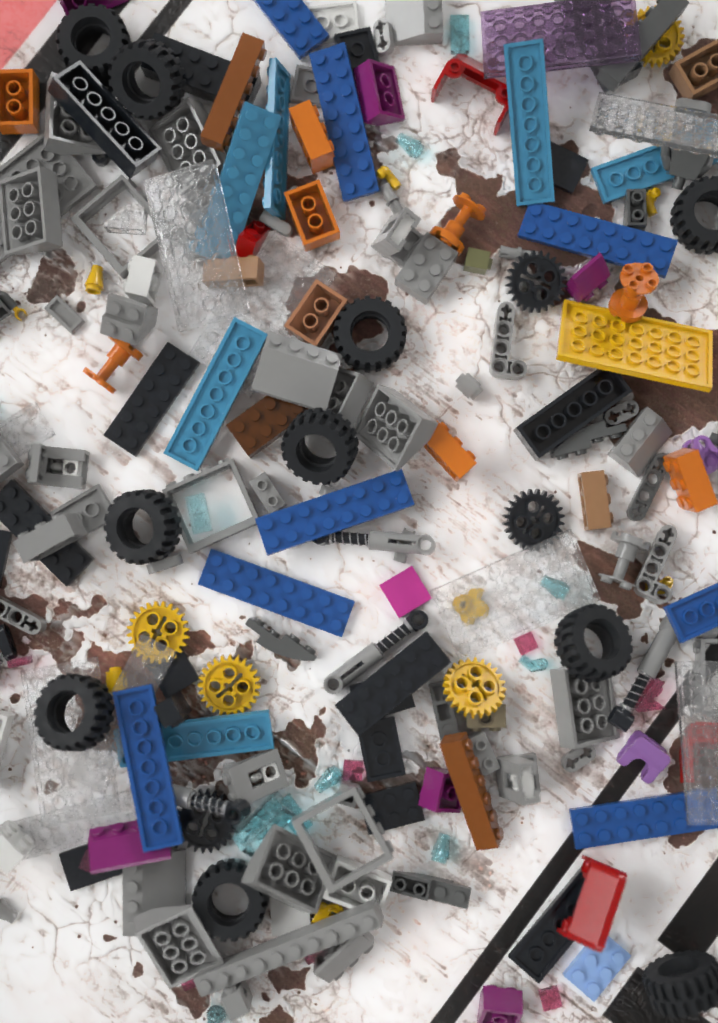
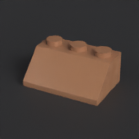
M316 279L284 327L300 341L321 347L334 328L335 320L338 319L339 312L344 310L348 299Z

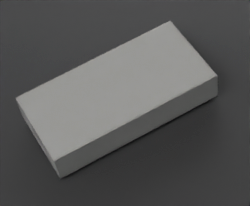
M58 295L44 307L72 335L86 322Z

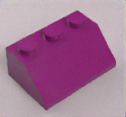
M368 59L354 68L353 71L364 123L381 126L404 121L405 115L395 66Z

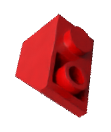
M253 220L239 234L234 254L239 257L257 256L270 228L260 221Z

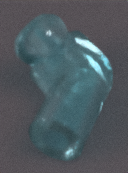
M523 654L518 660L530 672L543 671L548 667V660L545 658L531 660Z

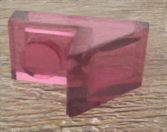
M656 677L654 680L651 679L646 689L642 692L643 696H640L638 699L639 703H636L635 711L646 712L665 709V707L654 700V697H658L662 693V686L665 683Z

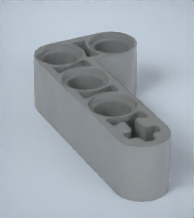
M508 301L501 303L496 311L489 373L494 378L516 381L522 379L527 373V365L524 361L509 359L515 307ZM503 309H506V311H507V313H508V315L506 316V319H505V320H503V318H504ZM498 328H506L508 334H501ZM496 346H503L505 353H499L496 350ZM500 364L503 367V371L497 372L494 369V365ZM513 367H520L522 374H515Z
M672 525L663 526L656 534L634 583L636 588H633L635 594L658 605H663L672 598V590L657 581L677 538V530ZM668 532L669 538L665 541V543H663L662 541L665 538L664 533ZM655 548L662 549L663 556H657ZM647 565L654 566L656 569V573H649L647 571ZM640 582L648 585L647 591H642L639 588ZM659 590L665 592V600H662L657 596V592Z
M0 595V603H3L5 606L4 612H0L1 620L31 635L40 634L46 630L47 622L43 617ZM17 612H20L22 615L20 622L15 617ZM37 622L38 629H35V625L31 623Z

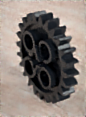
M533 250L530 256L525 252L523 253L524 259L518 256V263H511L514 269H507L511 275L505 277L506 280H509L505 287H510L506 294L513 295L510 301L516 300L515 307L522 305V311H525L527 307H529V313H533L534 308L537 313H540L541 307L544 311H548V305L555 307L553 301L560 302L561 300L558 295L565 294L561 288L567 287V285L562 283L567 277L561 274L566 270L559 269L562 263H555L556 256L549 259V252L545 256H543L542 250L537 255L535 250ZM529 264L535 267L534 274L528 273L527 266ZM546 272H550L552 275L550 282L544 279ZM523 274L530 279L538 278L537 282L548 285L551 289L549 290L542 285L534 286L533 281L524 279L520 275ZM521 282L527 284L526 292L520 291L519 284ZM539 289L544 292L542 300H539L536 296Z
M528 489L527 494L524 491H520L521 497L514 494L515 501L508 500L511 505L510 508L504 507L508 514L502 515V517L507 518V521L502 522V524L508 526L504 532L511 533L508 539H514V545L520 543V548L522 549L527 545V550L529 551L532 550L533 546L535 550L539 551L540 545L546 549L547 542L553 545L552 538L559 539L556 533L563 532L559 525H565L564 522L560 521V518L565 517V515L559 514L563 507H557L559 500L552 501L554 495L550 494L547 496V491L544 490L540 494V489H535L534 493L532 489ZM534 501L535 509L533 511H529L528 505L530 502ZM546 513H549L550 520L545 523L543 521V516ZM532 516L535 517V523H533L531 520ZM519 517L524 519V523L521 526L516 524ZM537 528L539 531L538 536L533 538L531 532Z
M202 788L198 790L201 796L207 795L208 798L214 797L215 800L220 798L221 801H226L223 799L225 793L218 796L217 789L213 794L210 793V788H207L205 793H203ZM195 806L192 809L178 808L184 842H188L187 849L193 845L194 852L201 848V852L204 854L206 848H208L209 852L212 853L213 847L219 851L221 848L220 843L226 846V839H232L233 836L229 832L235 833L236 828L228 824L224 817L216 818L214 814L210 813L203 836L200 837L199 833L207 811L198 812ZM189 823H195L198 826V830H191ZM213 829L217 835L210 837L207 834V830Z

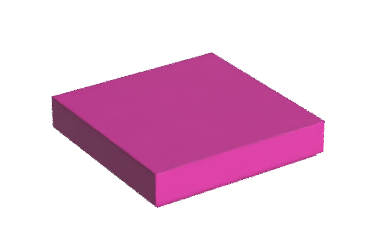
M413 566L408 567L379 585L398 618L432 599Z

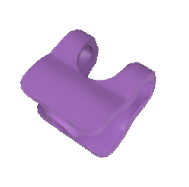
M697 436L682 445V448H688V445L691 444L690 447L692 449L699 450L707 475L718 469V448L713 445L707 436ZM699 440H702L705 443V447H703Z
M640 730L632 733L616 758V761L622 766L628 765L635 759L644 760L645 767L641 771L640 777L646 784L652 783L671 761L666 749Z

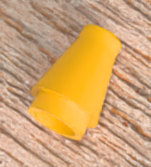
M92 265L89 276L84 284L86 292L100 295L101 291H103L102 266Z

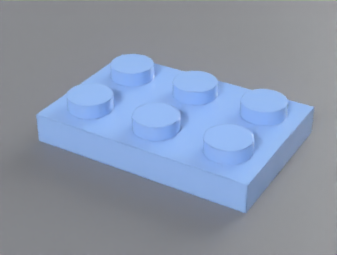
M608 936L606 945L601 953L584 946L562 974L595 1002L631 955Z

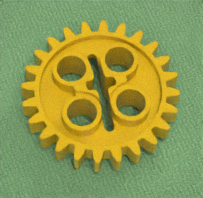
M649 6L646 7L645 11L640 8L638 13H633L624 28L625 34L628 32L632 34L634 32L633 27L640 19L644 20L646 18L644 15L649 10ZM681 20L676 21L653 47L654 52L651 49L641 60L643 61V67L650 63V67L653 68L656 63L660 68L663 63L668 65L670 60L673 61L684 44L683 39L685 35L681 34L684 27H679L682 22Z
M154 601V606L151 603H146L147 609L140 606L141 613L134 612L136 619H129L133 625L127 626L128 629L132 630L131 633L126 634V636L132 637L128 644L134 643L135 646L132 648V651H139L137 657L144 655L143 661L151 658V663L153 664L158 659L159 664H162L163 658H165L167 662H170V655L174 659L177 658L176 651L182 653L183 651L180 647L188 645L184 642V639L190 638V636L185 635V632L189 631L190 628H185L184 625L189 621L182 620L185 613L179 615L180 608L173 610L172 603L168 607H166V601H162L161 606H159L158 601ZM152 614L158 617V622L155 625L150 622ZM164 616H166L167 619L161 627ZM170 622H173L176 626L173 633L167 630V625ZM161 627L160 632L162 633V635L156 637L157 633L155 632V629H159ZM143 632L149 633L150 639L148 642L142 640ZM155 637H156V640H155V642H154V647L151 648L150 645H151V643L154 641V639H155ZM161 640H165L167 642L166 650H161L159 648V642Z
M230 653L228 659H226L224 654H222L220 661L214 657V664L208 662V668L203 667L202 672L205 675L199 676L202 682H199L197 685L203 689L199 690L198 694H204L201 701H208L206 708L213 706L212 713L216 710H219V716L223 712H226L227 715L231 714V712L236 714L238 710L244 713L246 711L245 707L248 709L252 708L250 702L256 703L257 699L254 696H259L260 694L256 689L261 688V684L256 682L260 680V676H254L258 670H251L253 663L245 664L247 658L240 661V656L237 655L233 659ZM232 668L235 674L229 676L225 673V669ZM238 674H242L232 687H228L220 697H217V694L224 690L226 684H230ZM217 681L221 687L218 689L213 688L211 682ZM245 682L247 683L248 688L241 689L239 688L238 683ZM231 695L234 701L227 702L224 696Z
M467 657L465 663L462 659H459L458 664L454 662L451 668H448L447 674L443 678L445 680L442 684V687L445 688L443 694L448 695L446 702L452 701L451 708L458 707L457 713L464 711V717L471 713L472 719L478 714L479 718L482 719L484 713L489 717L491 711L495 713L498 709L497 707H501L502 701L505 698L506 688L503 687L505 681L500 680L502 674H496L497 667L490 668L491 662L485 665L484 659L478 662L476 657H474L473 661H470L469 657ZM471 673L477 674L478 677H474ZM457 684H462L464 688L458 687ZM484 687H489L491 691H487ZM470 698H475L478 702L475 703Z

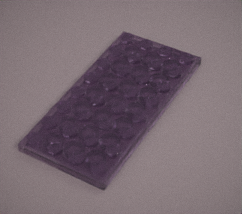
M566 0L480 11L484 79L506 77L503 44L542 38L546 72L641 61L642 54L636 0Z

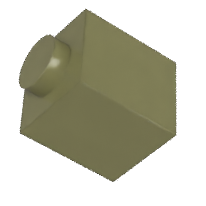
M468 247L463 271L485 275L486 271L490 270L492 266L491 252Z

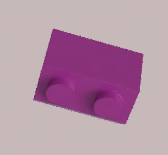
M599 252L576 272L567 282V287H564L576 302L581 303L583 300L587 302L594 296L593 291L597 288L601 290L609 283L607 279L611 274L603 255Z
M426 767L418 803L419 806L435 813H460L461 805L448 769Z
M483 985L480 993L477 1023H520L523 1016V991L517 990L514 987L499 988L496 985Z

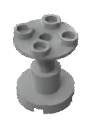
M613 531L610 539L619 543L615 554L618 560L612 576L598 573V576L601 577L600 581L608 584L616 582L620 584V588L630 591L632 587L636 588V585L624 580L629 562L634 563L638 550L648 551L651 543L645 542L643 544L644 539L626 533H621V536H618V532Z

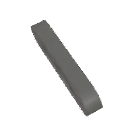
M666 453L656 454L650 461L627 508L626 514L630 520L640 521L645 517L666 475L663 465L658 470H653L652 468L658 467L659 462L657 459L667 455ZM651 473L657 476L655 484H651L648 481V476ZM642 490H646L649 493V498L646 501L640 498ZM637 501L640 504H644L645 507L640 506L638 509L640 516L638 515L634 517L632 509H637L639 506V504H636L635 502Z

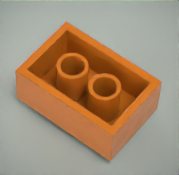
M33 69L0 70V132L2 135L40 134L39 78Z
M309 99L288 108L291 126L312 174L332 167L333 157H335L333 152L335 151L331 139H327V130L324 123H320L318 118L320 115L316 105L312 106Z
M319 179L284 192L286 204L305 252L340 239V230Z
M438 422L431 439L423 447L457 482L477 464L475 461L476 457L470 450L466 452L462 447L463 443L457 436H451L448 432L450 429L444 422Z
M682 448L663 456L665 461L663 466L666 472H669L671 477L670 485L677 493L676 501L680 508L697 513L718 504L698 449Z

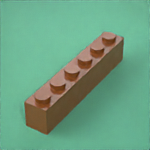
M244 32L242 33L200 135L203 145L224 152L226 146H230L232 140L231 133L236 127L246 96L252 92L253 79L258 77L260 71L259 64L265 60L267 54L264 40Z
M467 732L444 735L439 746L477 851L499 848L504 838L503 829L499 827L496 810H493L491 795L486 790L485 778L479 770V761L474 755L472 741L468 738Z

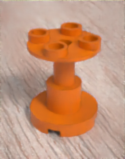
M464 192L460 195H454L452 198L454 204L460 209L455 219L449 220L444 228L434 226L429 232L459 252L458 256H460L465 248L459 240L465 231L463 226L469 217L480 221L484 220V213L486 212V208L483 205L473 202L471 197Z
M647 262L625 264L622 268L620 282L624 288L616 290L608 303L610 313L614 317L616 315L620 317V321L634 323L645 315L648 302L644 295L652 293L659 284L658 274L653 269V265Z
M108 336L115 345L106 355L109 358L97 374L86 366L82 372L113 394L117 390L106 382L118 365L123 367L130 356L140 361L143 354L136 348L134 349L130 343Z

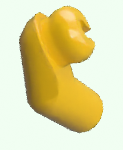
M381 166L377 170V176L380 179L385 178L394 191L402 186L387 166Z
M657 187L648 190L646 193V210L649 217L658 213L654 203L661 195V191Z

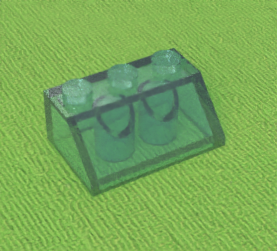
M274 792L268 795L236 829L233 840L241 852L252 857L273 824L284 828L296 814L280 792Z

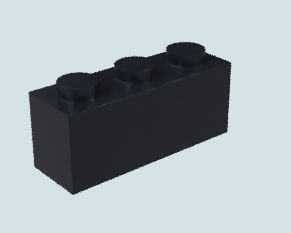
M181 691L153 707L164 728L171 726L172 729L189 718L188 714L192 711Z

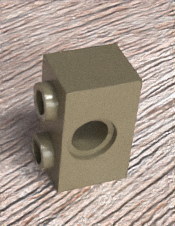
M503 702L500 708L497 707L498 709L495 713L491 711L490 719L486 722L481 721L478 714L472 719L471 713H468L465 717V726L470 728V731H482V728H489V731H501V728H506V704Z

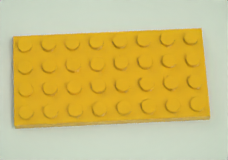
M564 299L561 310L556 360L710 393L712 389L713 365L712 330L642 316L637 322L626 323L620 321L621 318L617 315L614 317L608 308Z

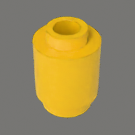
M110 667L109 671L105 672L106 686L109 693L113 695L112 692L126 689L125 670H121V667Z

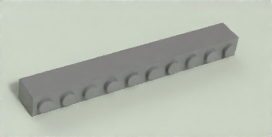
M373 899L223 958L224 964L193 978L200 996H206L382 927L384 915L377 899Z

